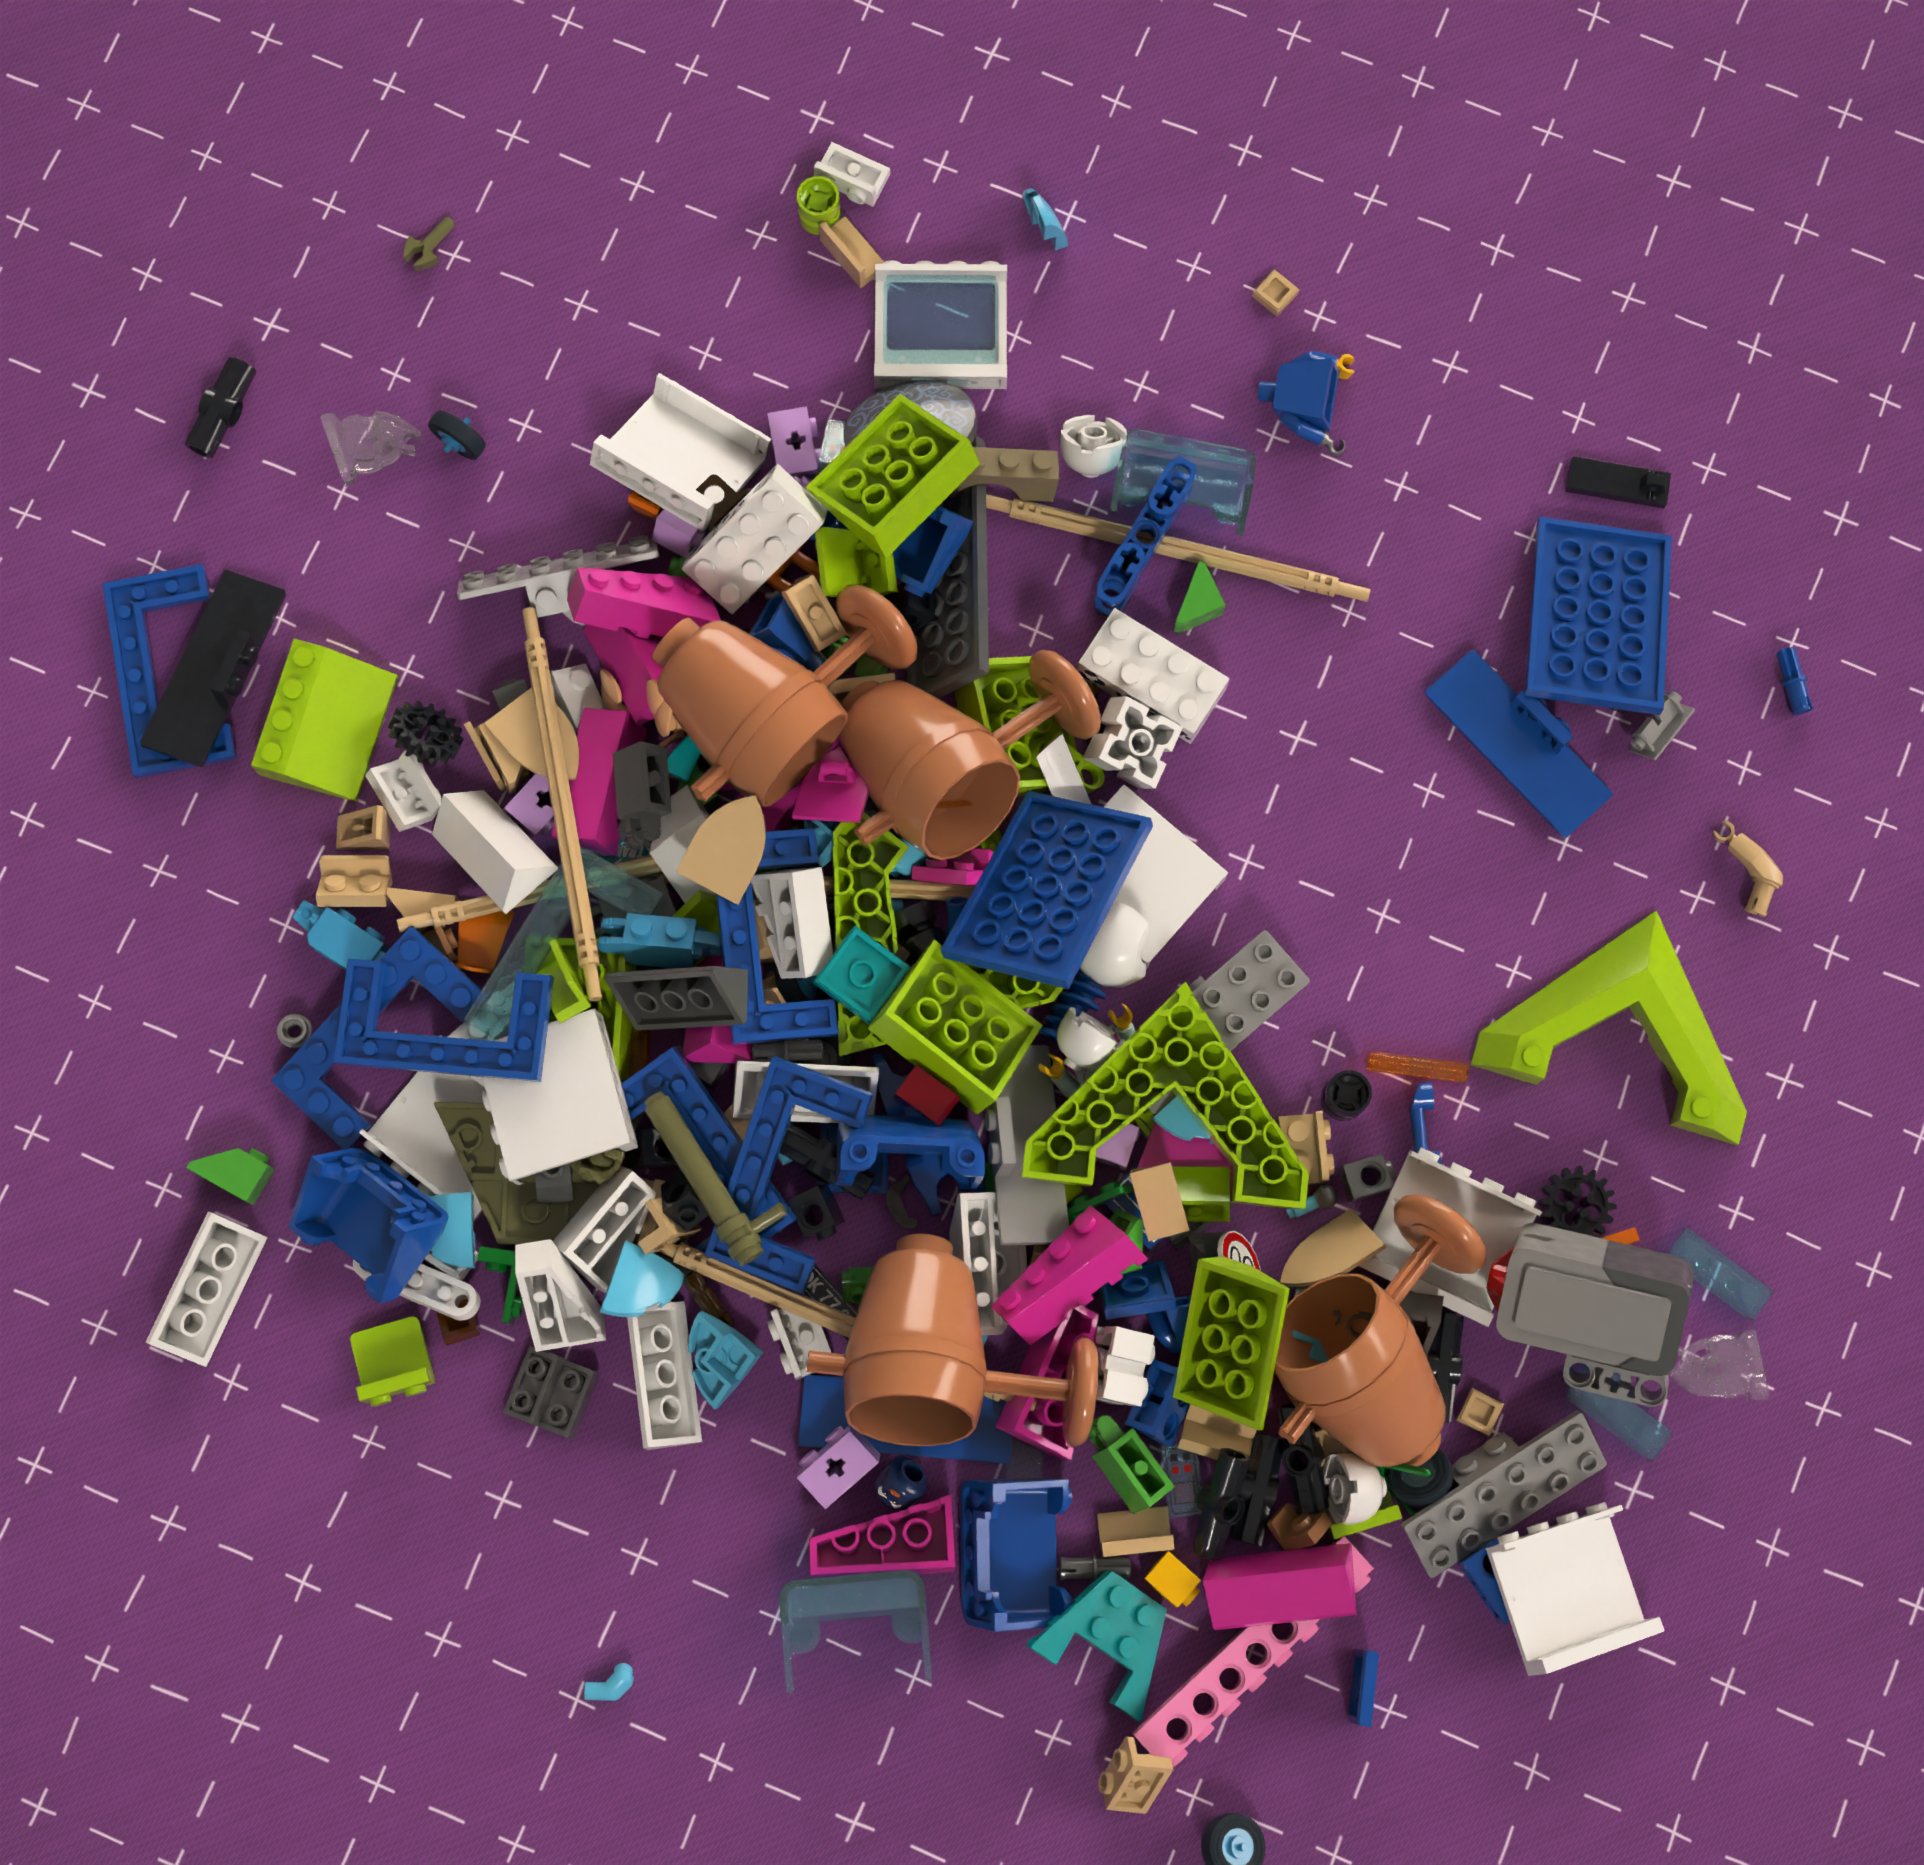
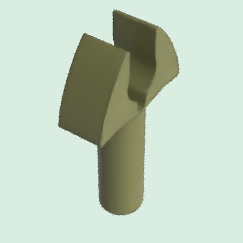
M445 217L424 240L416 241L410 235L404 248L406 264L413 258L414 254L422 252L423 256L413 264L415 271H422L438 264L439 261L437 256L433 254V249L455 227L454 221L449 217Z

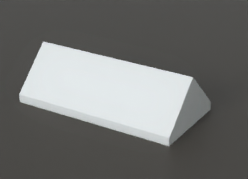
M484 790L443 794L432 835L505 914L558 870V867Z
M736 1062L733 1119H751L770 1062ZM798 1064L874 1093L867 1115H874L879 1067ZM795 1105L790 1121L840 1123L838 1120Z
M208 1211L146 1343L206 1367L268 1237Z
M685 1301L669 1302L662 1308L658 1307L660 1304L658 1303L645 1308L642 1316L627 1317L643 1449L646 1450L702 1442L695 1380L692 1374L691 1353L688 1352L689 1333Z

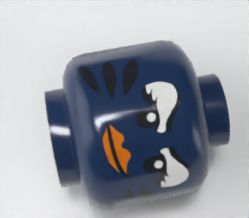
M897 1457L877 1474L874 1481L875 1491L878 1498L887 1507L894 1510H904L925 1493L927 1477L923 1467L918 1462L907 1457Z

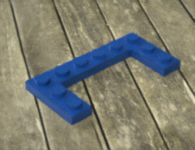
M203 564L102 583L133 776L137 779L198 767L143 748L140 744L159 704L144 612L210 600L206 568ZM229 723L224 724L205 765L237 759L233 730Z
M815 828L766 832L765 849L757 870L817 865L819 861ZM750 882L739 905L715 893L723 967L748 970L747 1021L744 1025H730L732 1045L837 1036L838 1026L834 999L765 1005L752 884Z
M412 926L379 960L386 963L379 1016L413 978L417 979L463 1023L489 998L485 992ZM341 1002L272 1078L271 1082L343 1149L353 1148L363 1137L359 1133L362 1129L367 1132L373 1125L323 1079L336 1064L333 1062Z
M348 959L333 1063L338 1065L541 1082L554 983L553 976L516 972L507 1042L377 1031L386 963L382 961Z
M674 1046L622 1083L631 1121L645 1111L647 1107L644 1102L652 1095L663 1092L664 1096H669L704 1153L718 1173L725 1177V1183L728 1186L743 1141L678 1047ZM771 1181L768 1183L758 1216L779 1202L783 1204L787 1214L758 1233L759 1236L767 1239L797 1219ZM710 1237L694 1248L705 1253Z
M777 1056L772 1057L727 1187V1191L740 1212L746 1213L750 1221L758 1216L795 1105L860 1129L864 1124L874 1093ZM714 1226L705 1256L797 1292L803 1293L806 1291L817 1258L760 1236L763 1240L761 1246L764 1249V1253L752 1262L740 1266L737 1260L733 1261L727 1252L729 1247L726 1242L720 1241L715 1233L717 1228Z

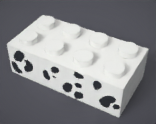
M777 464L687 555L682 570L729 613L733 614L823 525L828 510Z
M1116 608L1113 609L1078 662L1077 671L1085 680L1096 684L1098 688L1111 696H1127L1149 708L1146 716L1162 715L1182 726L1179 738L1189 744L1193 742L1226 691L1230 679Z

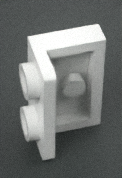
M831 142L822 161L815 163L814 176H823L832 180L837 186L838 191L846 194L851 201L857 204L866 203L873 207L890 176V168Z
M586 664L550 672L555 703L567 716L576 734L582 709H606Z
M406 750L398 760L371 768L365 775L399 832L432 821L439 811L442 800L439 790L434 787L424 770L423 764L417 761V757L414 754L409 757L405 756Z
M783 1309L770 1311L773 1319L767 1321L773 1340L781 1339L785 1353L779 1356L786 1375L793 1373L795 1379L798 1380L813 1374L812 1372H807L809 1350L831 1353L822 1326Z

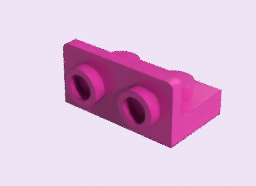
M974 848L955 858L945 860L926 859V866H912V880L976 885L991 859L993 851L991 849Z

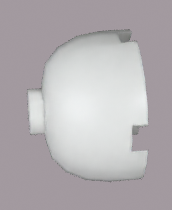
M1095 415L1071 418L1063 424V430H1061V455L1070 468L1085 477L1094 478L1114 470L1123 459L1126 449L1127 430L1121 423L1107 417L1105 423L1095 421Z
M1073 1007L1069 1008L1057 1031L1059 1049L1067 1057L1064 1063L1078 1073H1082L1084 1069L1096 1072L1126 1041L1122 1038L1118 1044L1112 1039L1115 1034L1112 1029L1083 1011L1077 1017L1076 1009Z
M1341 1452L1327 1457L1323 1468L1325 1485L1329 1487L1330 1498H1328L1330 1507L1326 1511L1334 1524L1342 1522L1345 1525H1354L1374 1516L1382 1503V1498L1385 1497L1387 1492L1385 1478L1380 1475L1378 1468L1354 1453Z

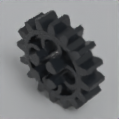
M416 701L413 707L409 702H405L402 708L399 706L396 708L388 724V728L391 729L389 738L397 739L395 747L405 748V756L407 757L412 754L416 755L419 763H422L424 759H428L431 765H435L437 760L447 764L449 758H455L464 740L460 736L462 728L454 726L456 719L445 717L446 710L444 709L439 712L434 710V704L432 703L428 707H423L420 701ZM427 726H431V727L429 728V731H428V733H427L425 739H424V740H420V739L422 738V736H423V734H424V732H425Z
M1582 1166L1576 1167L1573 1174H1571L1568 1167L1561 1170L1562 1179L1553 1174L1549 1177L1553 1186L1544 1185L1541 1188V1191L1547 1195V1198L1538 1200V1205L1546 1207V1211L1541 1214L1540 1218H1549L1551 1223L1548 1226L1589 1236H1594L1593 1231L1601 1235L1606 1232L1602 1223L1610 1224L1614 1220L1607 1213L1617 1208L1616 1204L1608 1202V1198L1614 1195L1615 1192L1614 1190H1604L1603 1187L1608 1180L1604 1178L1596 1181V1170L1594 1169L1583 1175ZM1581 1183L1588 1185L1590 1191L1587 1196L1580 1200L1579 1205L1583 1208L1595 1207L1598 1211V1217L1595 1219L1591 1218L1589 1210L1581 1209L1572 1217L1575 1222L1574 1226H1569L1565 1222V1216L1574 1210L1575 1204L1571 1201L1581 1195L1582 1190L1579 1186ZM1557 1191H1563L1565 1199L1571 1201L1559 1202L1556 1198Z

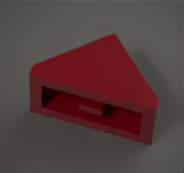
M916 1065L896 1091L893 1099L940 1126L960 1097Z

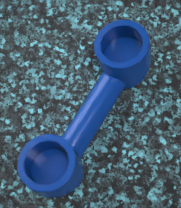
M1431 1082L1419 1083L1409 1108L1413 1146L1416 1153L1419 1152L1421 1147L1428 1150L1424 1110L1434 1109V1093ZM1439 1150L1430 1151L1440 1156ZM1440 1156L1437 1163L1442 1165Z

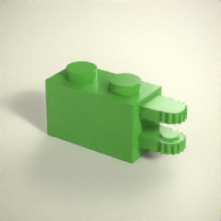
M1101 1415L1097 1419H1093L1088 1436L1097 1450L1091 1456L1133 1514L1150 1508L1175 1486L1134 1428L1123 1432L1111 1416Z

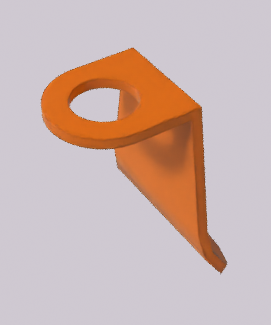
M511 909L507 914L499 911L466 919V921H459L458 962L454 963V965L459 969L493 973L515 911Z

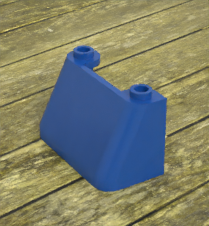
M938 506L893 552L895 574L897 578L906 583L904 589L920 597H923L925 592L932 594L967 538L974 521L942 506ZM829 510L827 511L821 527L848 529ZM814 533V534L810 537V539L816 541L815 533Z
M866 1115L864 1124L860 1129L843 1122L839 1123L836 1138L835 1185L852 1186L854 1178L860 1171L871 1169L876 1160L877 1152L941 1155V1173H949L954 1177L958 1185V1191L975 1192L984 1178V1151L976 1128L967 1120L945 1118L941 1125L938 1126L924 1117Z
M348 1148L311 1156L288 1228L306 1244L319 1245L320 1243L332 1241L372 1274L367 1277L364 1289L370 1298L381 1304L392 1301L400 1295L442 1235L449 1216L443 1208L375 1154L361 1148Z
M974 1479L963 1482L960 1489L961 1607L963 1618L968 1625L994 1632L1045 1628L1049 1626L1048 1623L1056 1615H1061L1074 1603L1072 1596L1068 1594L1067 1590L1057 1586L1056 1514L1065 1513L1071 1504L1072 1492L1069 1487V1479Z

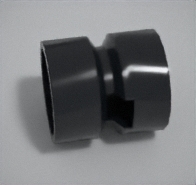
M929 901L916 903L894 915L897 938L904 939L902 946L910 953L908 958L910 964L916 963L934 939L942 946L947 939L942 927L934 925L937 917Z
M1354 1070L1341 1071L1335 1074L1324 1087L1321 1094L1322 1107L1325 1113L1332 1119L1350 1121L1357 1118L1370 1104L1372 1087L1363 1074Z

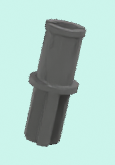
M819 1039L753 1043L752 1046L753 1061L770 1062L774 1056L787 1061L820 1060L824 1054L823 1043Z
M1092 1554L1091 1557L1060 1556L1059 1560L1061 1565L1059 1567L1060 1580L1092 1579V1582H1094L1106 1570L1113 1571L1123 1579H1128L1131 1575V1562L1127 1557H1097L1096 1554Z

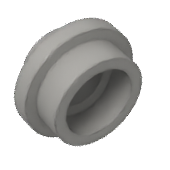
M300 1014L285 1016L277 1027V1035L281 1043L293 1049L301 1048L313 1033L310 1021ZM294 1026L301 1027V1034L298 1037L290 1036V1030Z

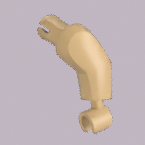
M1722 821V824L1730 830V835L1721 837L1714 830L1713 837L1719 843H1730L1728 851L1746 867L1752 881L1755 882L1744 910L1754 915L1759 914L1761 917H1766L1774 890L1782 887L1783 875L1763 848L1743 833L1736 836L1733 824L1729 821Z

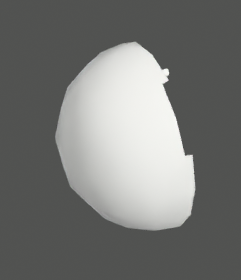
M1114 902L1079 968L1080 971L1104 987L1123 988L1142 980L1146 974V963L1142 962V949L1148 938L1149 925L1147 921L1135 909L1122 903Z

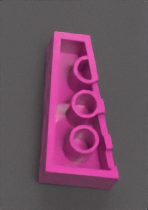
M578 567L567 596V602L575 622L618 631L620 627H623L634 633L635 636L649 639L650 634L664 637L677 623L685 618H691L700 628L711 621H721L712 596L691 577Z
M1090 1205L1051 1243L1033 1264L1027 1267L1025 1272L1000 1295L991 1307L1031 1346L1065 1321L1069 1310L1081 1305L1084 1307L1094 1299L1092 1293L1107 1282L1114 1285L1123 1278L1122 1271L1133 1263L1140 1266L1148 1258L1127 1234Z
M1082 1305L1073 1307L1067 1312V1319L1030 1346L1018 1374L1065 1379L1073 1345L1078 1339L1085 1337L1094 1342L1099 1314ZM1014 1396L1010 1402L1005 1403L995 1428L1052 1458L1072 1460L1074 1447H1071L1063 1436V1401ZM1034 1399H1037L1034 1411L1029 1412Z
M951 1494L925 1504L921 1503L908 1507V1509L893 1514L879 1516L864 1523L847 1526L809 1538L811 1579L828 1580L954 1573L955 1552Z

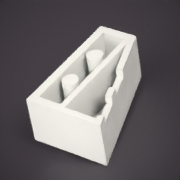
M822 867L772 870L754 874L751 884L759 902L755 909L758 917L764 916L770 935L766 939L781 979L807 978L818 975L833 955Z
M621 1166L618 1173L612 1179L600 1184L555 1238L553 1243L575 1270L598 1290L606 1293L621 1247L625 1241L633 1243L636 1233L640 1234L649 1212L645 1202L654 1199L656 1192L635 1172Z
M548 1239L515 1245V1273L535 1351L605 1341V1314L600 1313V1304L553 1241Z

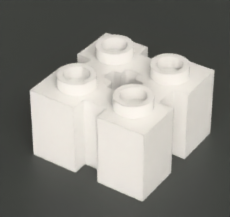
M1127 696L1111 697L1101 717V723L1106 725L1103 734H1096L1092 737L1083 759L1105 771L1119 770L1116 777L1138 789H1155L1166 766V763L1160 761L1162 753L1172 752L1183 727L1162 715L1146 716L1149 708Z
M1097 1326L1094 1344L1098 1352L1096 1401L1113 1405L1124 1404L1142 1407V1401L1145 1399L1149 1387L1147 1378L1143 1377L1145 1365H1150L1155 1356L1154 1335L1117 1326Z

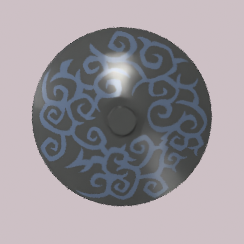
M914 380L891 385L867 397L852 411L845 423L843 433L845 447H847L899 394H902L968 438L971 444L976 436L978 423L974 405L968 395L961 389L941 381Z

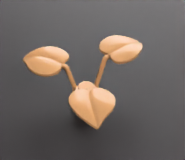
M604 668L600 669L601 696L606 710L629 712L622 703L621 690L614 677ZM651 679L646 683V695L649 709L654 715L657 730L663 737L669 736L670 731L674 733L659 744V746L667 747L675 740L683 738L684 730L673 716L669 705L660 695L657 686L658 681Z

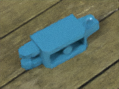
M303 901L292 917L309 932L307 934L308 944L316 952L345 971L348 959L379 961L389 950L382 943L385 939L383 935L369 926L365 931L354 924L357 919L342 908L335 912L329 907H326L324 910Z
M627 913L626 919L606 917V919L603 918L600 929L604 933L623 937L603 936L597 941V948L603 951V953L624 955L625 961L632 965L674 969L691 968L695 966V960L702 959V956H721L722 954L720 934L707 932L706 928L698 927L697 919L633 913Z

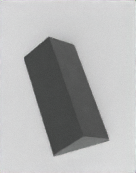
M706 966L607 973L604 977L636 1030L744 1025L747 1021L748 970Z

